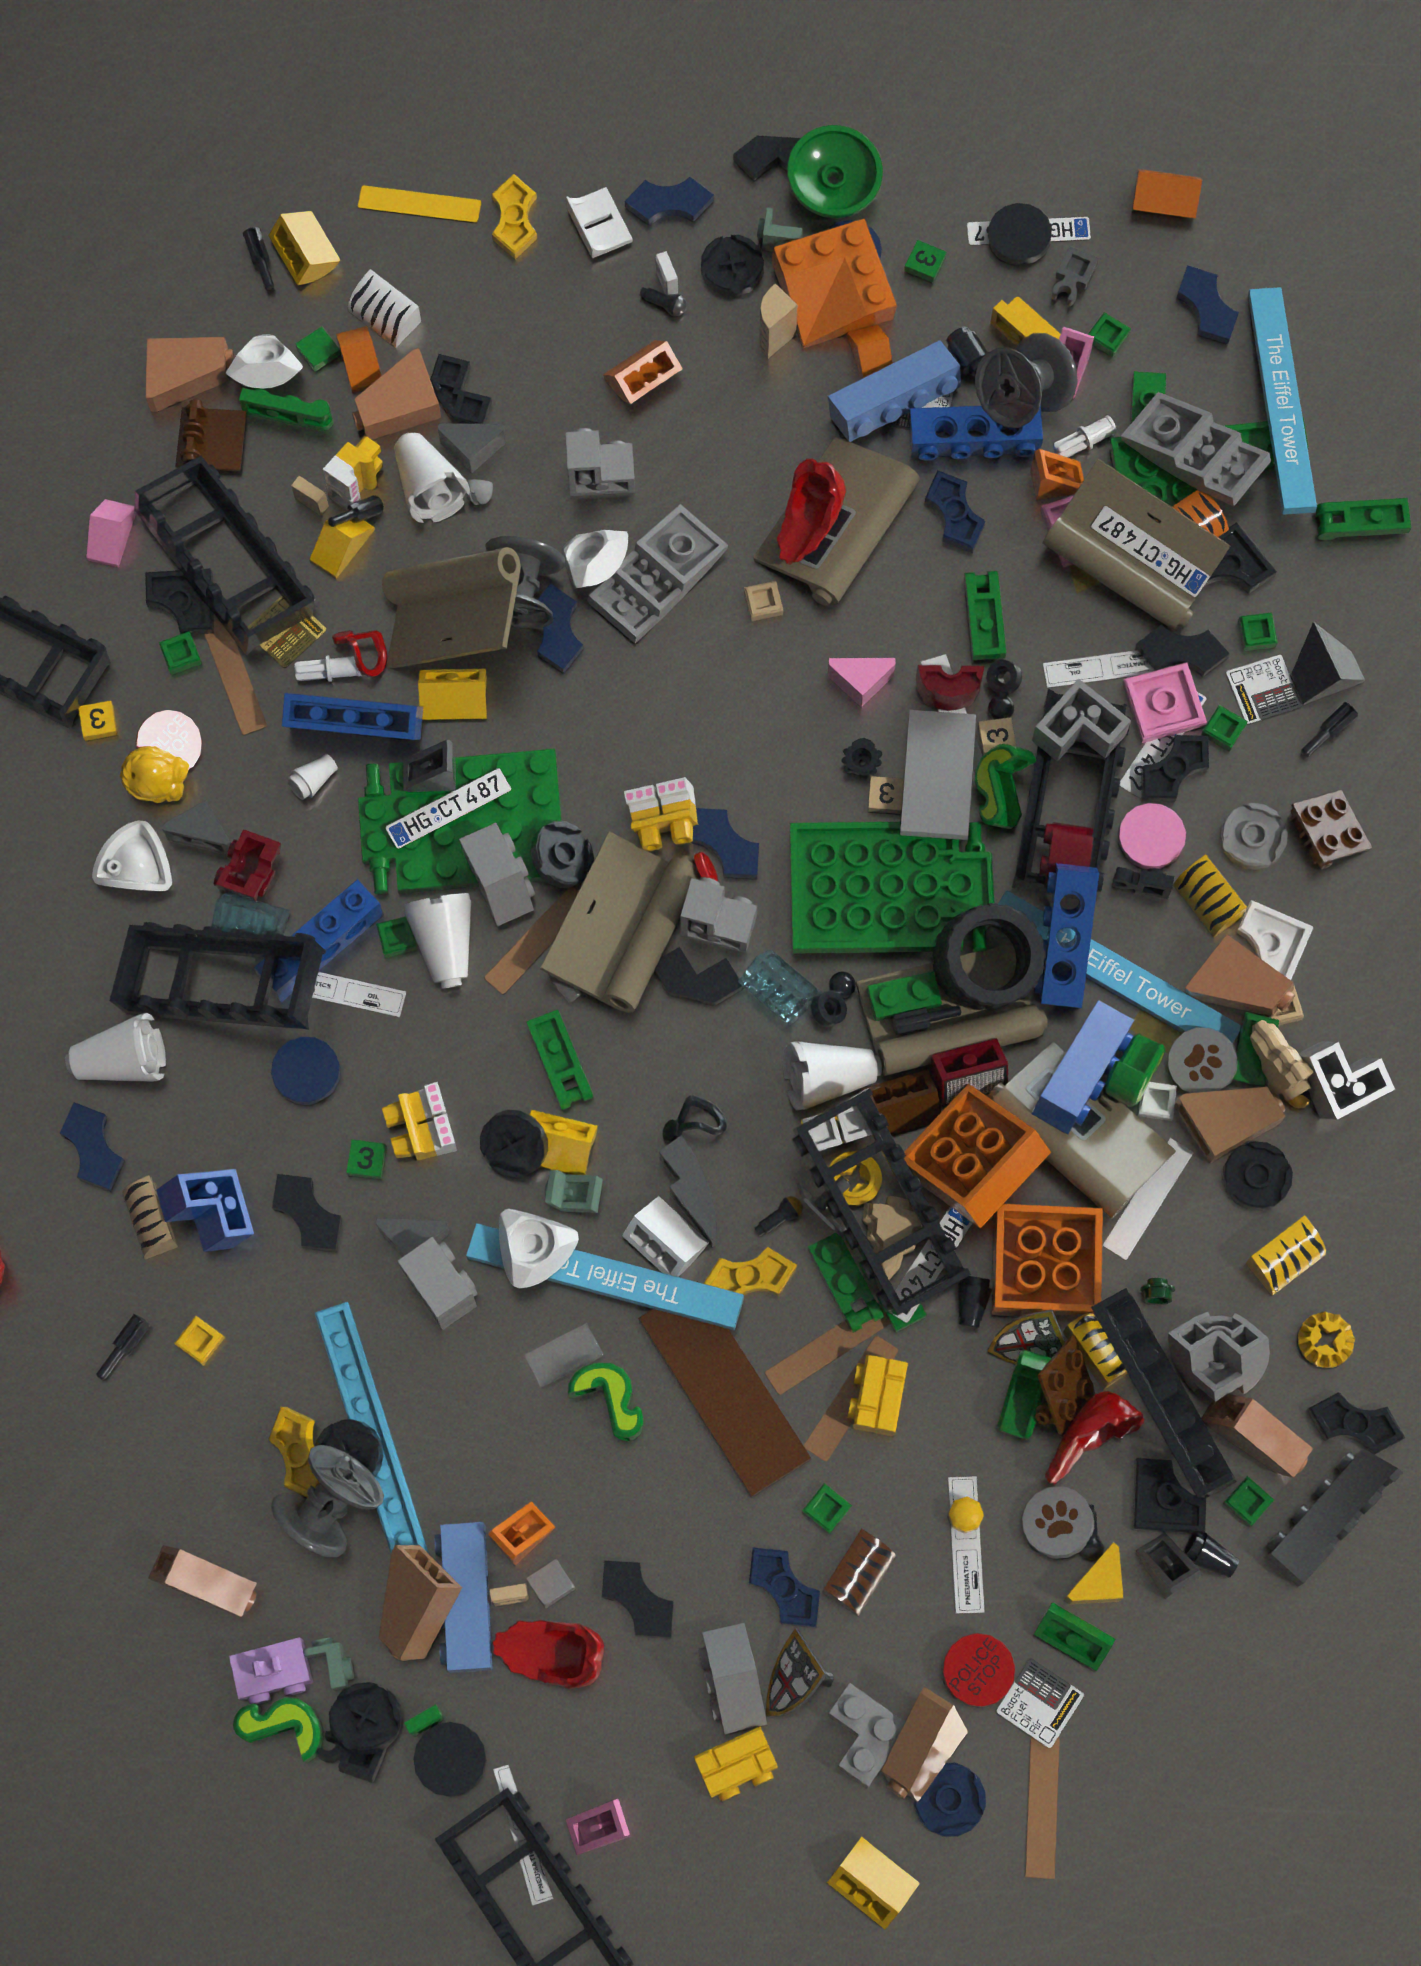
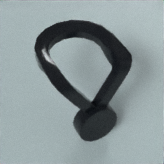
M690 1095L686 1098L677 1120H669L665 1124L662 1134L664 1140L668 1142H673L682 1135L683 1131L701 1129L712 1135H720L727 1128V1120L715 1104L704 1098ZM695 1106L708 1110L715 1117L718 1127H711L700 1122L684 1123L690 1107Z

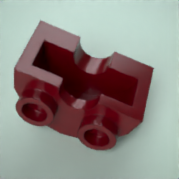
M918 665L915 680L918 692L922 696V701L929 707L946 711L969 707L980 691L985 666H961L958 673L950 675L942 670L941 665Z
M1056 822L1052 824L1046 823L1043 843L1049 844L1048 856L1042 855L1039 875L1045 876L1044 888H1047L1049 872L1055 873L1056 863L1090 867L1093 828Z
M243 829L239 839H234L230 844L227 858L231 859L228 866L225 865L224 868L220 867L217 870L213 883L214 886L256 902L258 896H264L274 876L275 870H272L271 867L276 855L280 854L281 842Z

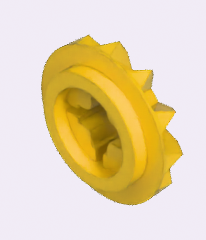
M857 1151L845 1152L839 1155L832 1161L830 1166L847 1158L848 1156L856 1153ZM872 1157L833 1177L836 1181L841 1175H852L853 1171H856L857 1166L860 1167L859 1178L864 1180L865 1183H857L852 1192L848 1188L843 1193L848 1205L861 1206L872 1201L878 1194L882 1184V1173L878 1163Z
M1326 1311L1317 1313L1307 1318L1300 1327L1298 1333L1300 1351L1313 1365L1322 1368H1333L1344 1363L1353 1353L1355 1337L1351 1330V1324L1342 1319L1340 1314H1332ZM1323 1330L1326 1334L1338 1333L1332 1341L1334 1348H1330L1327 1344L1315 1347L1322 1337L1320 1331Z

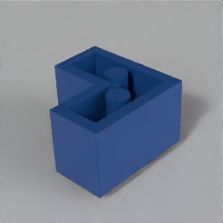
M236 1169L178 1174L156 1189L165 1222L195 1220L203 1252L232 1249L254 1234Z

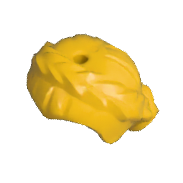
M157 746L140 747L130 752L125 758L119 776L122 779L123 787L136 799L152 801L154 803L179 801L183 795V781L187 777L189 764L181 757L174 756Z

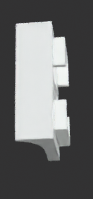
M607 187L580 198L566 197V208L592 258L633 242ZM608 217H612L611 220L603 222L589 229H585L586 226L594 224Z

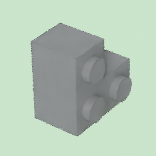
M579 428L573 432H566L570 496L635 493L632 443L611 441L600 445L599 430L592 431L587 428Z
M1078 679L1035 726L1032 741L1056 761L1067 752L1078 738L1106 758L1127 734L1131 720Z
M494 823L459 839L465 858L479 884L484 901L497 926L534 910L530 897L535 895V892L527 877L529 873L521 856L516 859L514 858L512 853L516 851V848L509 833L502 835L497 823Z
M701 877L700 880L691 878L680 916L681 936L746 953L757 917V905H753L751 900L740 896H734L732 899L724 897L725 887L720 886V883L714 879Z
M1321 1041L1299 1053L1303 1061L1307 1062L1313 1070V1074L1307 1079L1312 1087L1308 1091L1320 1118L1337 1120L1395 1090L1382 1058L1363 1057L1348 1065L1339 1042Z
M431 1237L400 1258L398 1263L420 1295L424 1305L441 1329L444 1330L477 1307L474 1296L478 1293L464 1270L458 1273L451 1264L456 1258L446 1243L443 1241L438 1245L435 1239Z
M745 1623L702 1632L705 1647L698 1648L703 1670L710 1669V1671L704 1672L708 1693L715 1692L716 1698L710 1699L714 1721H722L724 1734L767 1725L757 1670Z
M849 1683L829 1712L828 1717L857 1737L837 1768L867 1789L886 1762L905 1722Z

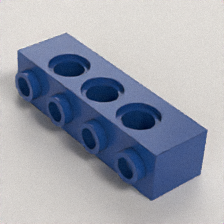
M1041 405L1032 421L1019 428L1005 427L993 421L983 410L982 406L910 408L909 437L911 458L930 461L937 457L966 459L970 456L984 455L987 458H997L1004 454H1016L1020 457L1032 456L1034 451L1041 449L1043 442ZM1009 429L1012 430L1015 434L1012 436L1004 435L1001 431ZM979 431L983 435L980 437H973L968 432ZM946 432L950 437L940 438L936 433Z
M1056 863L1055 873L1049 872L1047 893H1052L1051 906L1044 907L1043 926L1048 927L1047 940L1043 939V948L1045 950L1043 966L1045 967L1043 974L1039 977L1038 984L1034 988V993H1040L1041 1004L1082 1008L1099 879L1097 868ZM1065 895H1076L1079 898L1078 905L1073 909L1063 908L1060 902ZM1063 928H1070L1075 931V936L1070 942L1063 943L1056 938L1058 931ZM1064 961L1071 965L1070 971L1064 976L1055 975L1052 972V968L1057 962Z
M357 879L291 936L295 937L296 933L311 935L326 950V953L322 955L320 970L383 916V911L377 899ZM265 958L254 967L259 979ZM278 960L271 992L281 1003L293 992L300 960Z

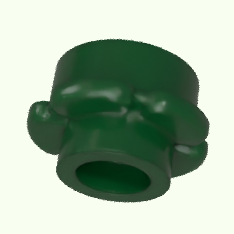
M1150 1278L1147 1280V1284L1141 1286L1140 1291L1144 1294L1145 1303L1163 1305L1172 1302V1292H1175V1287L1168 1285V1280L1165 1278Z

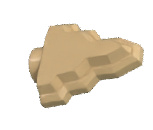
M1264 1020L1254 1024L1250 1038L1255 1051L1261 1059L1262 1071L1268 1080V1088L1271 1093L1283 1094L1286 1101H1289L1312 1088L1307 1079L1313 1074V1070L1307 1062L1303 1061L1297 1050L1288 1045L1281 1031L1274 1024H1269Z
M888 1196L885 1204L864 1203L862 1221L868 1226L867 1240L873 1246L875 1254L923 1228L907 1199ZM916 1244L881 1263L889 1280L900 1269L903 1255L914 1251Z

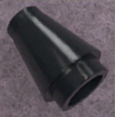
M968 1276L962 1280V1283H958L960 1325L980 1328V1321H982L992 1292V1288H989L990 1279Z
M1197 1531L1194 1532L1183 1551L1197 1567L1225 1575L1228 1578L1234 1574L1239 1564L1237 1557L1233 1556L1232 1553L1207 1533L1200 1534Z

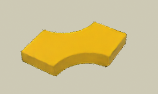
M515 174L509 177L492 193V200L501 212L500 222L493 231L492 239L514 259L518 258L537 240V233L528 220L530 207L537 199L535 191Z
M767 1247L758 1257L746 1262H731L719 1258L703 1284L743 1295L755 1291H765L779 1296L796 1270L797 1264Z
M280 1407L268 1440L279 1449L283 1456L286 1467L284 1487L308 1498L307 1492L310 1486L315 1488L319 1483L308 1463L309 1452L314 1447L313 1427L315 1420L288 1407Z

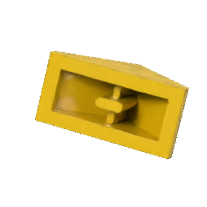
M326 520L310 556V562L337 579L374 532L375 527L365 520L358 523L355 520L347 521L331 527L328 524V520Z
M1113 1542L1063 1600L1068 1604L1121 1601L1123 1599L1119 1546Z

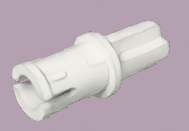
M1106 415L1086 427L1079 426L1077 427V432L1053 444L1054 452L1061 456L1070 457L1084 449L1091 450L1097 442L1117 433L1116 425L1112 418Z
M328 655L326 659L299 661L294 666L295 677L298 681L328 678L330 682L332 678L362 676V673L355 664L354 656L330 658Z

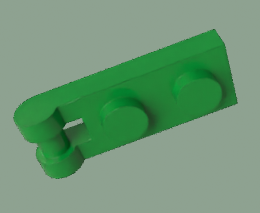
M242 388L239 401L242 410L246 411L247 415L318 431H327L333 425L331 410L325 400L318 399L313 403H308L292 395L281 397L272 395L260 388H254L253 390Z
M1408 498L1325 502L1318 504L1315 512L1316 518L1320 519V526L1317 528L1318 539L1332 540L1337 537L1405 534L1411 530ZM1341 516L1342 523H1333V517Z
M987 571V575H975V572L964 573L972 660L1005 658L1006 644L998 571ZM977 588H988L989 593H977Z
M557 1009L526 1021L561 1110L571 1107L570 1103L580 1099L587 1101L594 1098L559 1010ZM574 1078L577 1086L565 1091L562 1082Z
M834 1233L808 1246V1251L852 1333L862 1329V1324L870 1320L876 1322L884 1318L878 1302L873 1297L841 1236ZM862 1300L865 1308L855 1312L851 1304Z

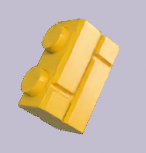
M866 1355L864 1364L857 1363L854 1384L860 1385L858 1398L851 1397L847 1417L854 1419L853 1429L886 1436L895 1435L908 1366L907 1362Z
M757 1727L694 1756L711 1799L718 1796L721 1802L740 1794L738 1786L752 1781L754 1787L773 1779L774 1776L771 1771L778 1769L761 1727Z

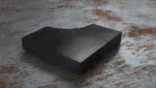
M1236 522L1229 527L1227 532L1218 537L1231 547L1205 585L1214 581H1228L1240 585L1245 591L1251 593L1273 578L1277 571Z
M211 568L203 569L204 572L213 582V573ZM181 570L145 572L147 607L159 608L171 614L178 623L180 634L190 631L191 635L214 633V613Z
M1136 1458L1132 1530L1193 1534L1197 1531L1200 1534H1204L1206 1498H1197L1196 1495L1191 1494L1181 1486L1174 1475L1172 1460Z

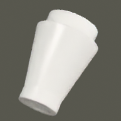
M325 754L319 759L292 770L291 776L287 778V783L293 793L301 800H304L306 797L312 798L328 778L338 770L335 761L328 754Z

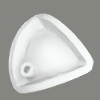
M262 334L253 337L232 361L226 374L245 386L264 389L276 387L289 381L303 368V365L274 335Z
M600 530L578 534L566 542L562 547V553L565 557L566 569L574 589L600 584L609 579L619 569L625 558L628 546V533L626 531Z
M140 820L124 825L111 835L101 848L92 872L94 883L109 887L166 891L172 885L170 867L163 845L152 826L148 822Z
M505 1209L499 1217V1243L503 1266L510 1283L517 1288L531 1287L551 1277L566 1263L579 1240L576 1230L537 1215Z

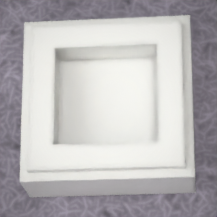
M667 251L656 254L655 271L664 293L667 295L678 294V278Z
M1149 1082L1139 1101L1137 1116L1172 1121L1177 1086Z

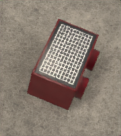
M997 1038L931 1055L932 1080L943 1107L948 1106L967 1084H970L984 1095H988L998 1083L1001 1082L1004 1086L1008 1083V1061Z

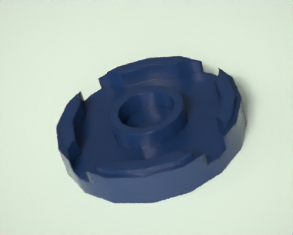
M299 1037L288 1041L278 1049L272 1061L271 1075L276 1089L285 1099L299 1105H312L323 1100L325 1097L327 1098L334 1092L340 1080L341 1067L336 1053L326 1042L316 1037Z
M946 1763L918 1802L913 1800L914 1810L919 1821L930 1832L942 1837H958L971 1831L981 1820L986 1807L985 1790L980 1778L969 1768L958 1763Z

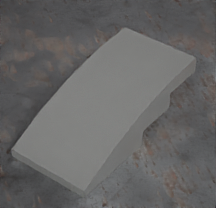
M1160 392L1153 397L1121 435L1122 441L1154 464L1196 489L1232 506H1235L1271 462L1269 452L1242 442L1240 432L1213 422L1212 413Z
M680 504L636 542L635 550L624 558L619 569L609 579L588 595L587 602L633 643H636L694 587L727 550L728 545Z
M910 710L900 835L968 840L976 714Z

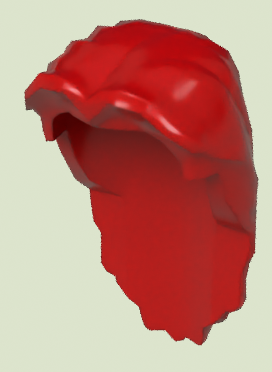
M806 459L799 463L794 471L792 490L785 510V519L776 540L778 548L781 550L780 560H785L789 565L801 561L805 555L816 551L838 518L843 505L846 486L842 476L834 469L832 464L828 462L817 463L814 459Z
M1102 1391L1089 1398L1064 1434L1055 1457L1045 1473L1047 1481L1056 1484L1060 1479L1064 1478L1071 1471L1074 1463L1079 1460L1083 1452L1096 1450L1114 1437L1121 1440L1125 1434H1131L1139 1430L1144 1423L1143 1413L1132 1406L1128 1400H1124L1118 1394L1110 1391Z
M520 1620L510 1626L507 1631L497 1632L495 1640L492 1641L494 1646L493 1654L502 1658L504 1665L508 1667L509 1671L524 1675L531 1680L559 1685L567 1689L581 1688L593 1684L599 1677L602 1669L603 1640L598 1633L580 1623L544 1620L528 1622Z

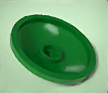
M827 125L811 130L795 144L788 161L787 177L794 196L805 208L820 216L843 218L859 213L874 200L881 186L883 166L876 147L865 135L850 127ZM835 177L839 182L832 184L828 181V178Z

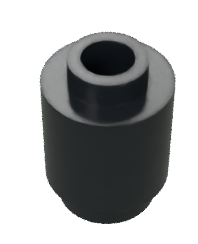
M964 326L956 329L947 337V349L959 363L963 375L976 376L977 366L988 352L976 333Z

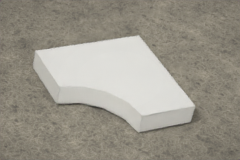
M1251 900L1236 933L1248 940L1255 950L1256 956L1291 980L1313 930V926Z

